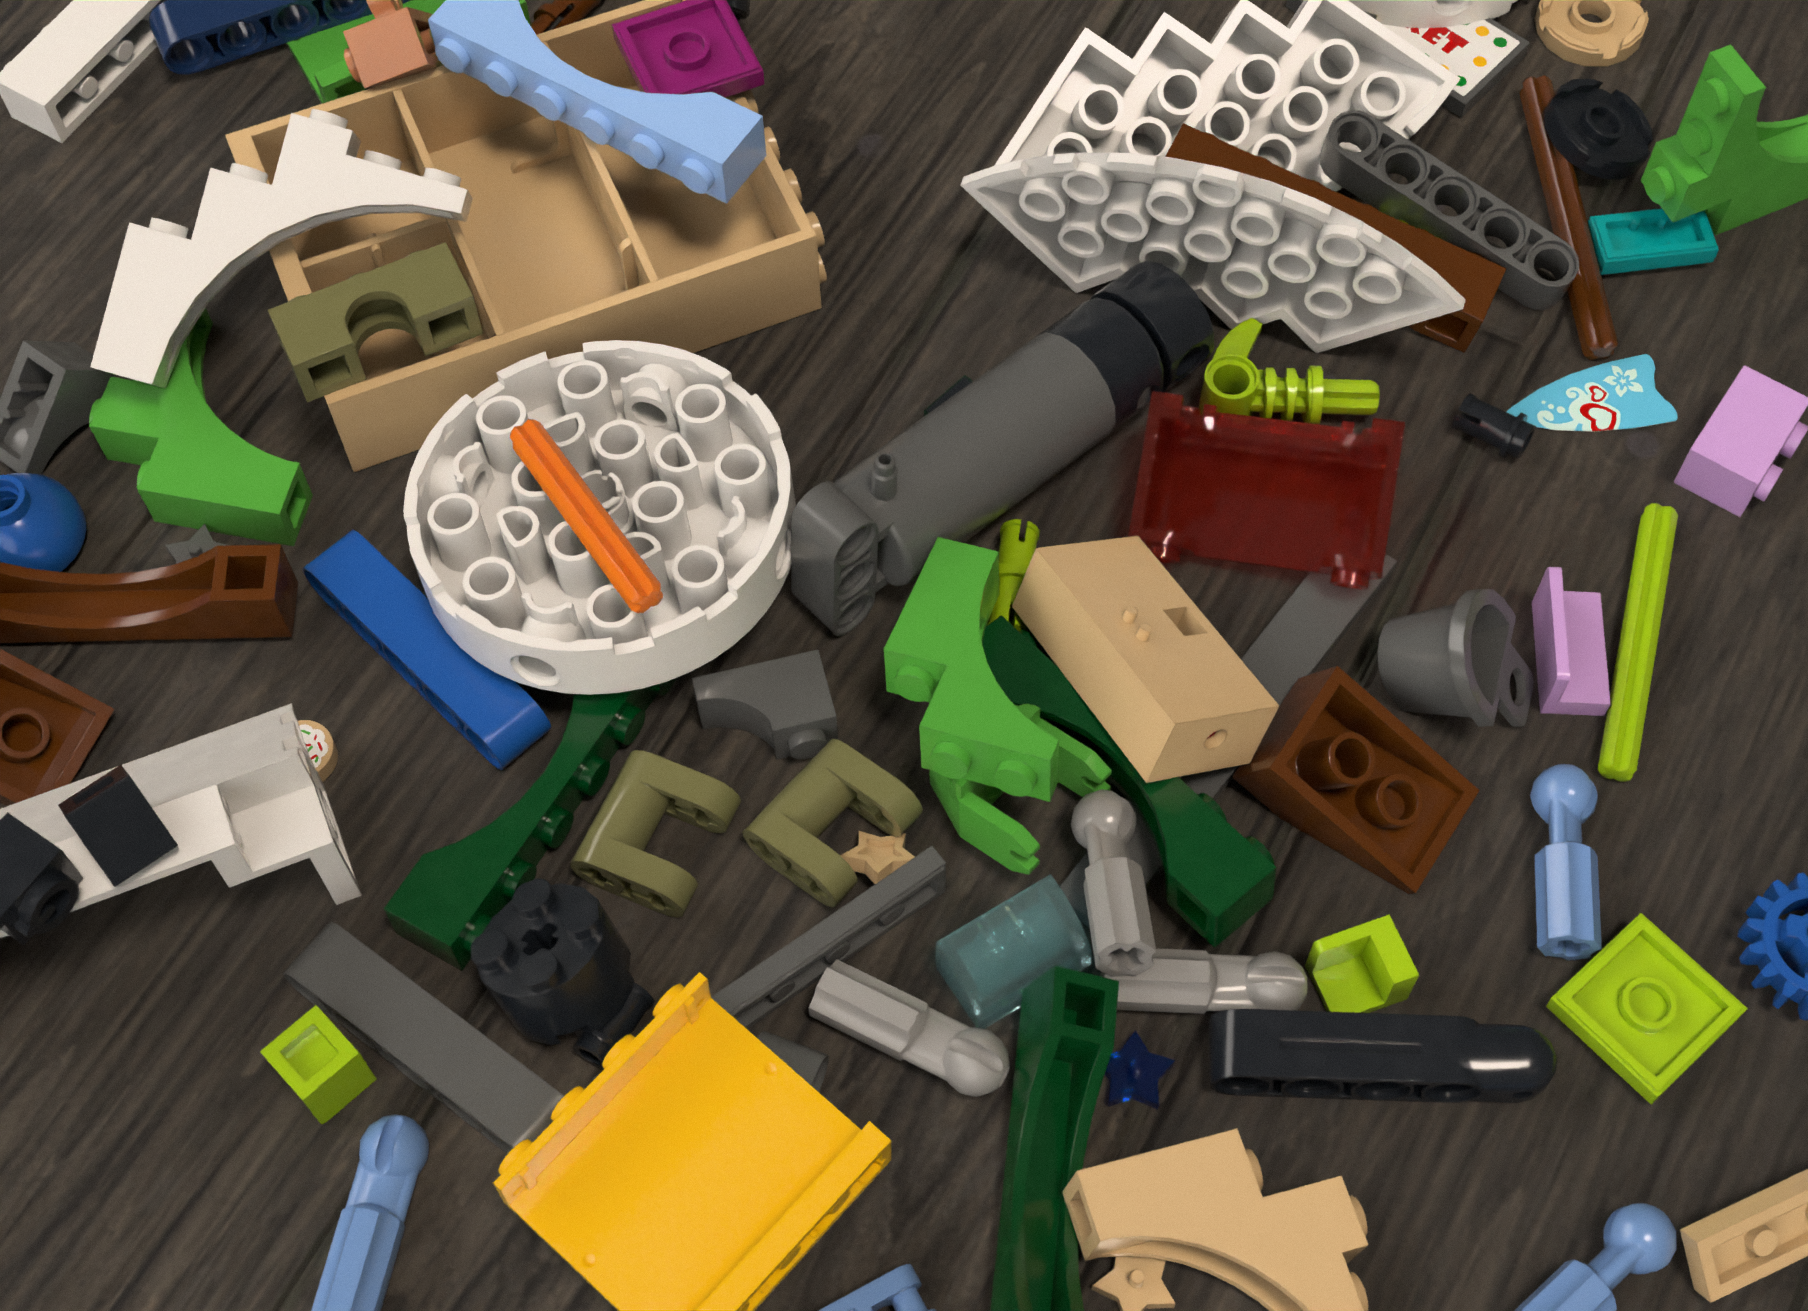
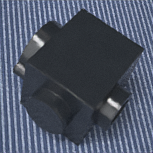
M7 812L0 820V930L24 946L32 936L49 932L67 917L78 898V885L84 878L59 847Z

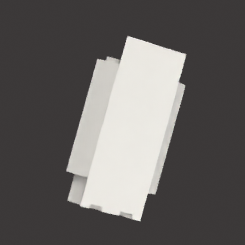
M292 703L122 765L178 846L116 887L113 886L58 806V804L116 767L0 809V820L7 812L59 847L84 879L78 885V898L70 912L209 860L213 862L230 888L310 858L336 905L362 896L325 786L310 759ZM0 930V938L8 936L5 932Z

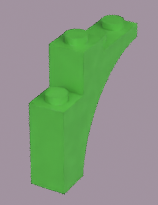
M1731 44L1709 53L1676 135L1655 143L1641 178L1649 198L1660 205L1672 222L1705 210L1712 232L1715 235L1808 198V115L1784 121L1757 122L1759 105L1766 87Z
M205 308L181 346L166 388L136 380L110 377L102 398L97 399L92 405L89 416L90 430L108 460L141 465L137 476V490L155 522L193 529H200L205 523L210 532L294 546L313 494L300 463L287 461L249 444L232 432L208 406L203 384V360L207 339L213 323Z

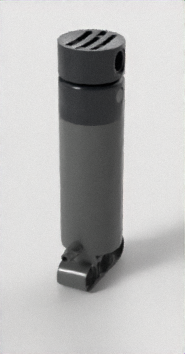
M1144 261L1133 266L1094 294L1090 300L1077 306L833 483L826 481L813 487L797 503L791 517V590L793 595L834 635H845L855 629L870 613L874 606L877 591L888 583L894 586L910 584L919 577L937 537L965 543L1153 402L1159 394L1169 390L1205 363L1214 350V331L1208 312L1196 292L1179 274L1161 263Z

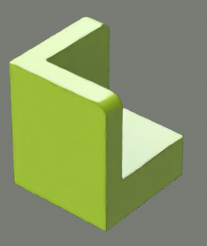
M1390 915L1318 939L1313 943L1305 964L1326 1012L1370 1013L1407 1000L1419 977V973Z
M317 1005L312 1007L260 1051L321 1124L329 1121L377 1080L360 1053Z

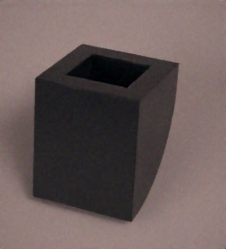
M119 765L58 804L69 824L114 887L178 846L122 765Z

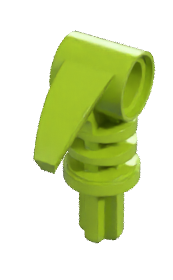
M1249 318L1232 329L1218 346L1213 359L1205 369L1199 402V415L1202 421L1215 431L1230 433L1244 428L1249 423L1252 412H1259L1263 422H1270L1273 412H1280L1283 422H1292L1294 413H1301L1306 426H1319L1322 414L1373 415L1378 410L1380 391L1379 385L1372 380L1323 379L1321 366H1309L1305 378H1298L1295 368H1286L1284 378H1277L1273 367H1265V370H1258L1248 357L1261 332L1262 323L1254 318ZM1223 392H1229L1235 395L1225 394Z

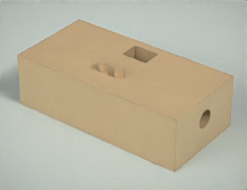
M1131 536L1035 549L1012 607L1144 781L1149 783L1250 764L1279 705L1140 537Z

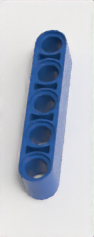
M351 530L302 568L303 574L317 594L497 769L503 770L551 729L549 719L533 698L515 681L493 672L462 650L444 630L435 616L428 598L357 531Z

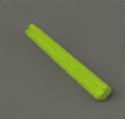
M1658 503L1647 505L1640 518L1610 693L1611 705L1607 711L1598 763V771L1602 777L1615 779L1619 782L1630 781L1633 774L1637 771L1678 514L1672 506H1661Z

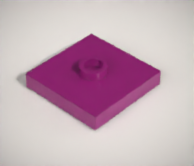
M686 0L612 24L614 40L641 92L682 95L714 92L726 98L765 85L763 69L726 0Z

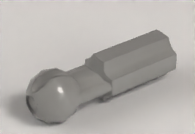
M1101 789L1084 795L1074 807L1071 820V828L1076 841L1087 848L1090 866L1085 869L1086 879L1083 887L1096 969L1110 977L1124 974L1137 976L1154 965L1153 954L1156 951L1142 866L1130 859L1128 843L1134 838L1137 819L1129 801L1113 791Z
M1156 948L1153 954L1154 965L1137 976L1124 974L1110 977L1101 972V977L1119 981L1117 1010L1205 1014L1206 1011L1220 1012L1230 1009L1297 1011L1307 997V975L1303 967L1291 955L1277 951L1262 953L1258 956L1208 954L1207 951Z
M838 959L830 967L826 968L816 985L814 996L808 1007L811 1017L900 1061L905 1060L948 1081L960 1094L979 1097L992 1093L1002 1085L1010 1067L1009 1053L1003 1042L990 1030L976 1027L971 1028L930 1008L928 1003Z

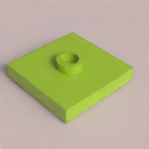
M1642 913L1553 995L1546 1005L1557 1018L1651 1105L1748 1009Z

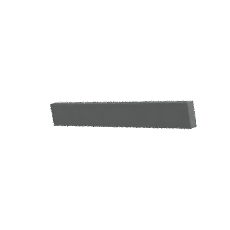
M1346 529L1341 532L1241 658L1253 675L1278 703L1279 707L1298 678L1313 674L1319 669L1389 579L1396 567L1397 560ZM1239 766L1181 776L1180 779L1197 795L1205 793L1216 801L1233 779L1232 777ZM1129 801L1137 819L1134 838L1128 843L1130 859L1142 866L1145 888L1147 890L1163 868L1151 834L1139 812ZM1087 852L1054 893L1053 903L1090 928L1083 887L1086 879L1085 869L1090 866Z

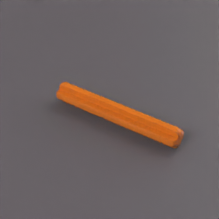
M528 419L522 426H515L510 433L514 451L631 611L644 613L650 607L657 606L663 598V593L660 590L661 583L543 425L536 420Z

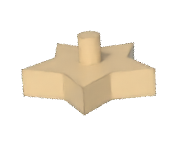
M858 831V846L840 855L854 872L866 874L874 884L915 857L905 850L906 833H903L900 837L892 835L879 837L862 831Z
M1116 1256L1113 1270L1093 1284L1091 1289L1116 1301L1120 1311H1144L1150 1308L1175 1307V1302L1161 1279L1166 1260Z

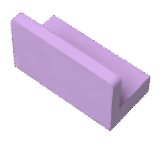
M1547 567L1532 600L1540 713L1605 716L1611 702L1601 593L1564 591L1562 568Z

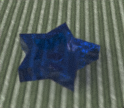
M1136 1030L1121 1051L1112 1052L1105 1072L1106 1077L1110 1080L1108 1107L1134 1099L1158 1110V1082L1174 1066L1175 1060L1150 1053Z

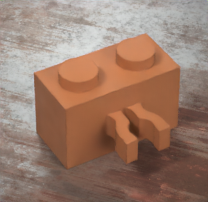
M366 0L375 19L343 31L349 47L344 49L347 67L353 78L357 82H362L365 89L443 65L436 56L428 19L433 14L410 7L403 8L402 0Z

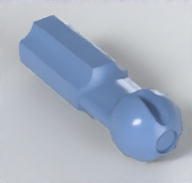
M1558 764L1542 771L1534 780L1530 794L1534 810L1549 824V844L1535 854L1537 948L1544 956L1559 957L1568 961L1590 958L1593 952L1602 949L1598 856L1591 847L1582 844L1581 824L1585 823L1594 813L1598 795L1594 783L1582 769L1570 764Z
M398 1114L383 1116L369 1125L360 1139L359 1164L345 1209H342L311 1311H381L404 1234V1222L417 1177L428 1160L429 1141L426 1132L414 1119Z
M1645 1203L1630 1204L1617 1209L1610 1215L1603 1228L1604 1249L1588 1264L1577 1260L1566 1261L1514 1311H1616L1617 1306L1612 1290L1629 1273L1648 1274L1656 1272L1667 1266L1677 1249L1676 1230L1671 1220L1659 1208Z

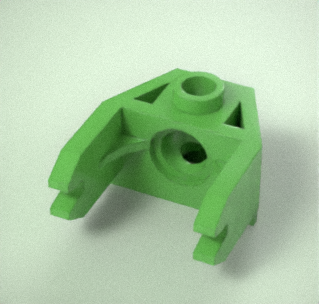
M1015 705L1038 727L1059 739V783L1081 797L1101 789L1110 791L1111 786L1105 780L1111 775L1112 770L1095 751L1041 719L1040 708L1036 705ZM929 770L930 784L959 837L1013 872L1029 875L1039 865V859L1034 854L1040 849V844L1022 824L992 806L1004 791L962 778H946L935 771Z

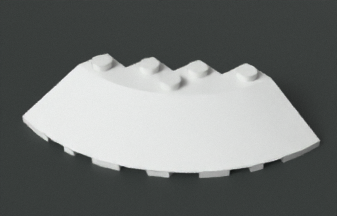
M1240 0L1229 12L1210 43L1164 12L1132 59L1085 27L995 165L1037 156L1079 152L1133 153L1165 157L1184 123L1202 132L1213 134L1226 143L1255 156L1264 157L1275 165L1306 179L1317 181L1337 192L1343 187L1332 181L1323 172L1320 165V153L1330 125L1339 114L1350 110L1362 111L1379 120L1406 139H1409L1435 114L1461 78L1348 0H1304L1287 27L1250 1ZM1343 142L1339 144L1346 151L1361 152L1352 143Z
M1079 152L1037 156L998 164L964 176L960 185L1075 293L1115 280L1133 266L1144 261L1161 263L1179 274L1196 292L1199 299L1231 330L1249 318H1254L1262 323V325L1282 319L1315 353L1462 310L1466 300L1434 269L1402 245L1363 221L1311 196L1265 179L1223 167L1162 156L1133 153Z

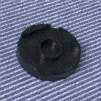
M1572 79L1561 85L1550 98L1544 110L1545 129L1554 147L1571 164L1587 174L1603 179H1624L1636 172L1648 159L1651 152L1648 149V145L1653 141L1651 126L1640 107L1628 95L1617 89L1612 94L1600 89L1599 87L1603 82L1595 79Z

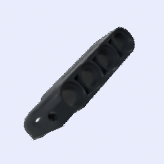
M1230 1009L1215 1013L1209 1018L1210 1085L1214 1091L1226 1095L1459 1103L1466 1101L1520 1103L1531 1100L1542 1093L1552 1080L1557 1068V1056L1551 1041L1539 1030L1524 1025L1479 1024L1471 1018L1447 1015Z

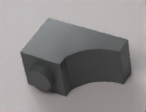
M23 340L0 398V461L17 473L42 475L51 456L62 442L81 426L89 423L93 403L97 399L102 398L110 377L115 375L91 368L93 354L75 342Z
M819 650L692 678L697 709L703 730L710 728H733L752 733L766 741L774 749L776 760L790 756L795 759L812 758L829 740H838L837 716Z

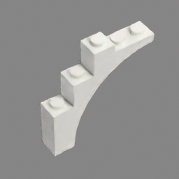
M317 109L311 110L309 118L291 113L272 185L266 183L268 179L267 173L248 166L232 163L229 173L210 168L191 240L186 239L188 228L169 221L151 218L149 228L129 222L90 367L166 388L181 346L208 303L241 269L280 242L325 223L367 214L421 213L467 222L473 198L467 189L459 187L461 178L456 175L433 168H425L423 176L400 170L402 161L369 150L365 151L363 159L357 158L361 141L353 130L346 129L348 120L343 117Z

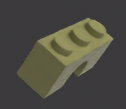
M446 242L426 250L413 252L400 260L366 273L355 274L345 281L308 295L295 297L287 303L268 309L282 348L307 402L366 380L358 354L364 341L376 332L386 329L404 330L417 339L425 356L483 334L474 297Z

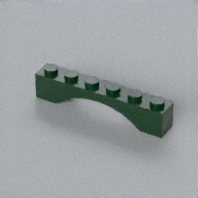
M1002 615L986 626L982 646L987 663L1006 696L1014 705L1031 704L1039 707L1041 719L1095 751L1112 770L1107 780L1113 783L1137 809L1155 842L1165 876L1167 903L1215 948L1273 899L1277 867L1272 855L1259 840L1252 836L1244 838L1227 822L1223 810L1212 797L1205 793L1197 795L1180 777L1146 783L1058 666L1046 656L1044 648L1031 632L1025 629L1018 631Z
M676 678L643 689L620 693L574 694L573 708L562 742L544 773L524 796L489 825L456 843L423 854L383 908L396 934L463 971L471 960V945L473 941L485 931L490 920L512 900L514 892L521 884L535 880L537 864L549 847L557 848L565 840L572 827L575 810L586 795L593 796L600 790L608 776L610 761L622 744L629 745L635 740L644 724L645 711L657 694L664 695L670 690Z
M1055 965L1022 991L990 1311H1084L1079 1279L1077 1235L1062 1192L1076 1171L1083 1169L1093 1113L1102 1080L1114 1049L1119 981Z

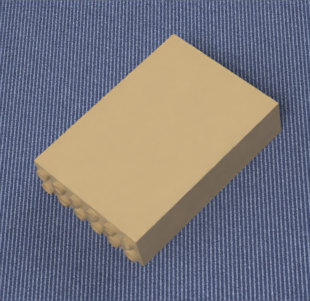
M643 0L537 34V37L562 61L585 75L616 87L639 91L614 40L612 24L686 0ZM444 65L294 113L309 118L311 110L317 109L343 117L348 120L346 129L353 130L361 141L357 158L363 159L365 151L369 150L402 161L400 170L423 176L425 168H433L456 175L461 178L459 187L467 189L473 198L467 222L421 213L367 214L322 224L280 242L269 250L286 297L290 301L295 297L308 295L345 281L355 274L366 273L400 260L413 252L426 250L446 242L474 297L483 330L482 335L425 356L417 339L404 330L386 329L376 332L364 341L358 354L366 380L324 396L353 472L419 450L438 421L461 397L467 394L474 398L498 381L496 374L498 371L536 354L546 351L547 358L551 359L566 354L583 352L582 343L610 340L663 344L695 353L821 309L820 284L827 281L825 267L818 253V248L825 244L823 231L813 211L805 214L800 204L802 202V194L798 180L792 169L783 171L779 163V147L774 133L769 126L764 128L766 157L726 204L706 193H695L687 188L682 181L658 169L645 168L636 162L633 157L607 144H597L590 140L583 132L559 120H549L543 117L535 108L511 96H500L487 84L464 73H454ZM751 89L726 97L758 113L757 104ZM291 114L225 135L236 164L267 173L268 179L266 183L272 185Z

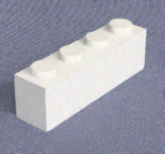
M73 0L0 72V95L11 117L63 143L158 47L149 25V17L152 10L166 0Z

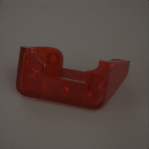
M1152 391L1128 537L1139 536L1160 563L1178 564L1180 555L1331 575V585L1358 590L1368 589L1369 580L1383 578L1406 446L1405 422L1373 418L1372 428L1362 429L1361 434H1356L1355 422L1342 421L1341 427L1220 413L1216 405L1204 404L1202 416L1201 409L1183 406V395Z

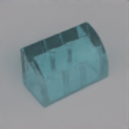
M1051 874L936 942L937 970L975 1026L981 1029L989 1027L1020 1008L1023 989L1056 965L1081 971L1093 962L1091 948L1081 922Z

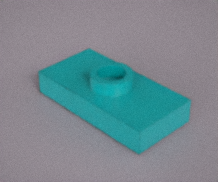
M1663 209L1590 216L1588 220L1601 275L1712 263L1719 251L1705 210L1676 222H1672Z

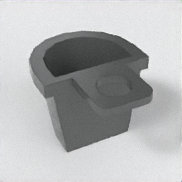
M1494 589L1467 590L1457 600V603L1390 619L1382 629L1378 645L1379 672L1387 693L1402 712L1471 717L1478 727L1494 726L1498 708L1512 727L1524 726L1528 717L1534 680L1531 670L1511 644L1516 620L1515 613L1505 599ZM1511 673L1515 676L1517 687L1515 703L1510 694Z

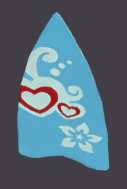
M1647 354L1606 362L1569 374L1539 388L1506 411L1516 417L1520 413L1526 414L1528 416L1527 422L1535 425L1536 428L1558 431L1596 432L1633 429L1674 422L1678 418L1672 404L1666 401L1655 388L1654 373L1656 368L1654 361Z

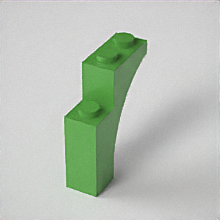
M937 537L884 647L886 690L911 701L929 702L919 725L922 768L935 771L946 778H962L996 787L1013 796H1029L1050 802L1059 779V739L1038 727L1010 701L997 683L987 663L982 646L987 623L1000 595L999 551Z

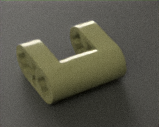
M831 739L742 832L746 843L765 863L819 902L833 908L858 883V878L850 865L837 852L817 838L847 807L894 837H900L922 814L923 808L915 794L899 779L844 742Z
M643 750L631 751L575 853L570 867L579 877L602 890L670 917H682L698 887V882L683 868L647 853L645 849L664 814L713 833L726 832L740 806L741 799L731 787L711 776Z

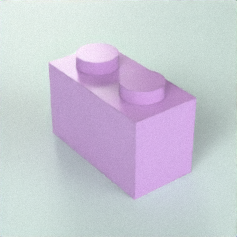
M1744 365L1694 442L1673 483L1741 517L1753 496L1764 502L1784 470L1774 465L1778 455L1781 454L1791 459L1806 435L1808 426L1799 422L1808 406V397Z

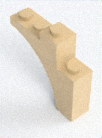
M1238 1129L1078 1170L1062 1192L1085 1261L1100 1257L1133 1256L1180 1263L1207 1272L1237 1287L1269 1311H1368V1299L1365 1288L1360 1278L1354 1272H1349L1347 1264L1368 1246L1366 1240L1367 1221L1360 1202L1356 1197L1349 1196L1342 1176L1263 1197L1261 1194L1263 1176L1260 1164L1254 1152L1244 1148Z

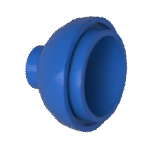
M32 473L0 475V562L31 569L63 571L79 553L86 535V518L78 500L61 483L44 475Z

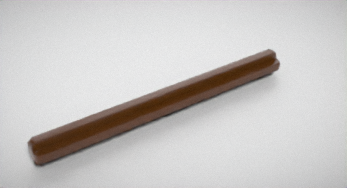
M1545 75L1537 78L1530 76L1522 83L1523 88L1520 90V98L1553 233L1574 248L1579 258V270L1567 290L1582 352L1589 360L1607 359L1614 354L1618 340L1574 166L1554 147L1544 124V110L1555 93L1553 83Z

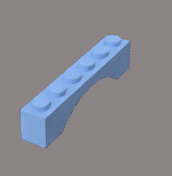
M446 0L428 19L438 61L450 71L459 74L464 73L487 84L498 95L503 97L511 96L535 108L543 117L552 121L559 120L583 132L593 142L600 145L607 144L633 157L636 162L645 168L658 169L682 181L687 188L695 193H706L727 204L766 157L762 115L714 92L683 95L646 93L616 87L587 76L562 61L540 41L525 19L519 0Z

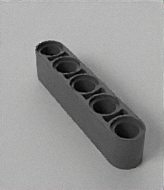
M1350 110L1339 114L1332 121L1320 153L1321 168L1332 181L1384 214L1404 220L1413 227L1424 229L1433 236L1469 252L1480 254L1485 259L1507 268L1498 289L1523 306L1533 310H1546L1554 307L1562 299L1579 270L1577 253L1566 241L1371 115L1362 111ZM1343 142L1352 143L1361 152L1346 151L1339 144ZM1387 174L1402 175L1409 181V184L1393 182ZM1436 205H1447L1453 208L1458 216L1442 214ZM1493 236L1499 238L1505 243L1507 248H1496L1490 245L1485 237ZM1534 268H1543L1550 271L1556 281L1542 279Z
M329 922L282 973L285 979L307 1000L317 1005L326 1015L506 1154L523 1140L529 1139L534 1142L553 1122L551 1114L564 1095L336 923Z

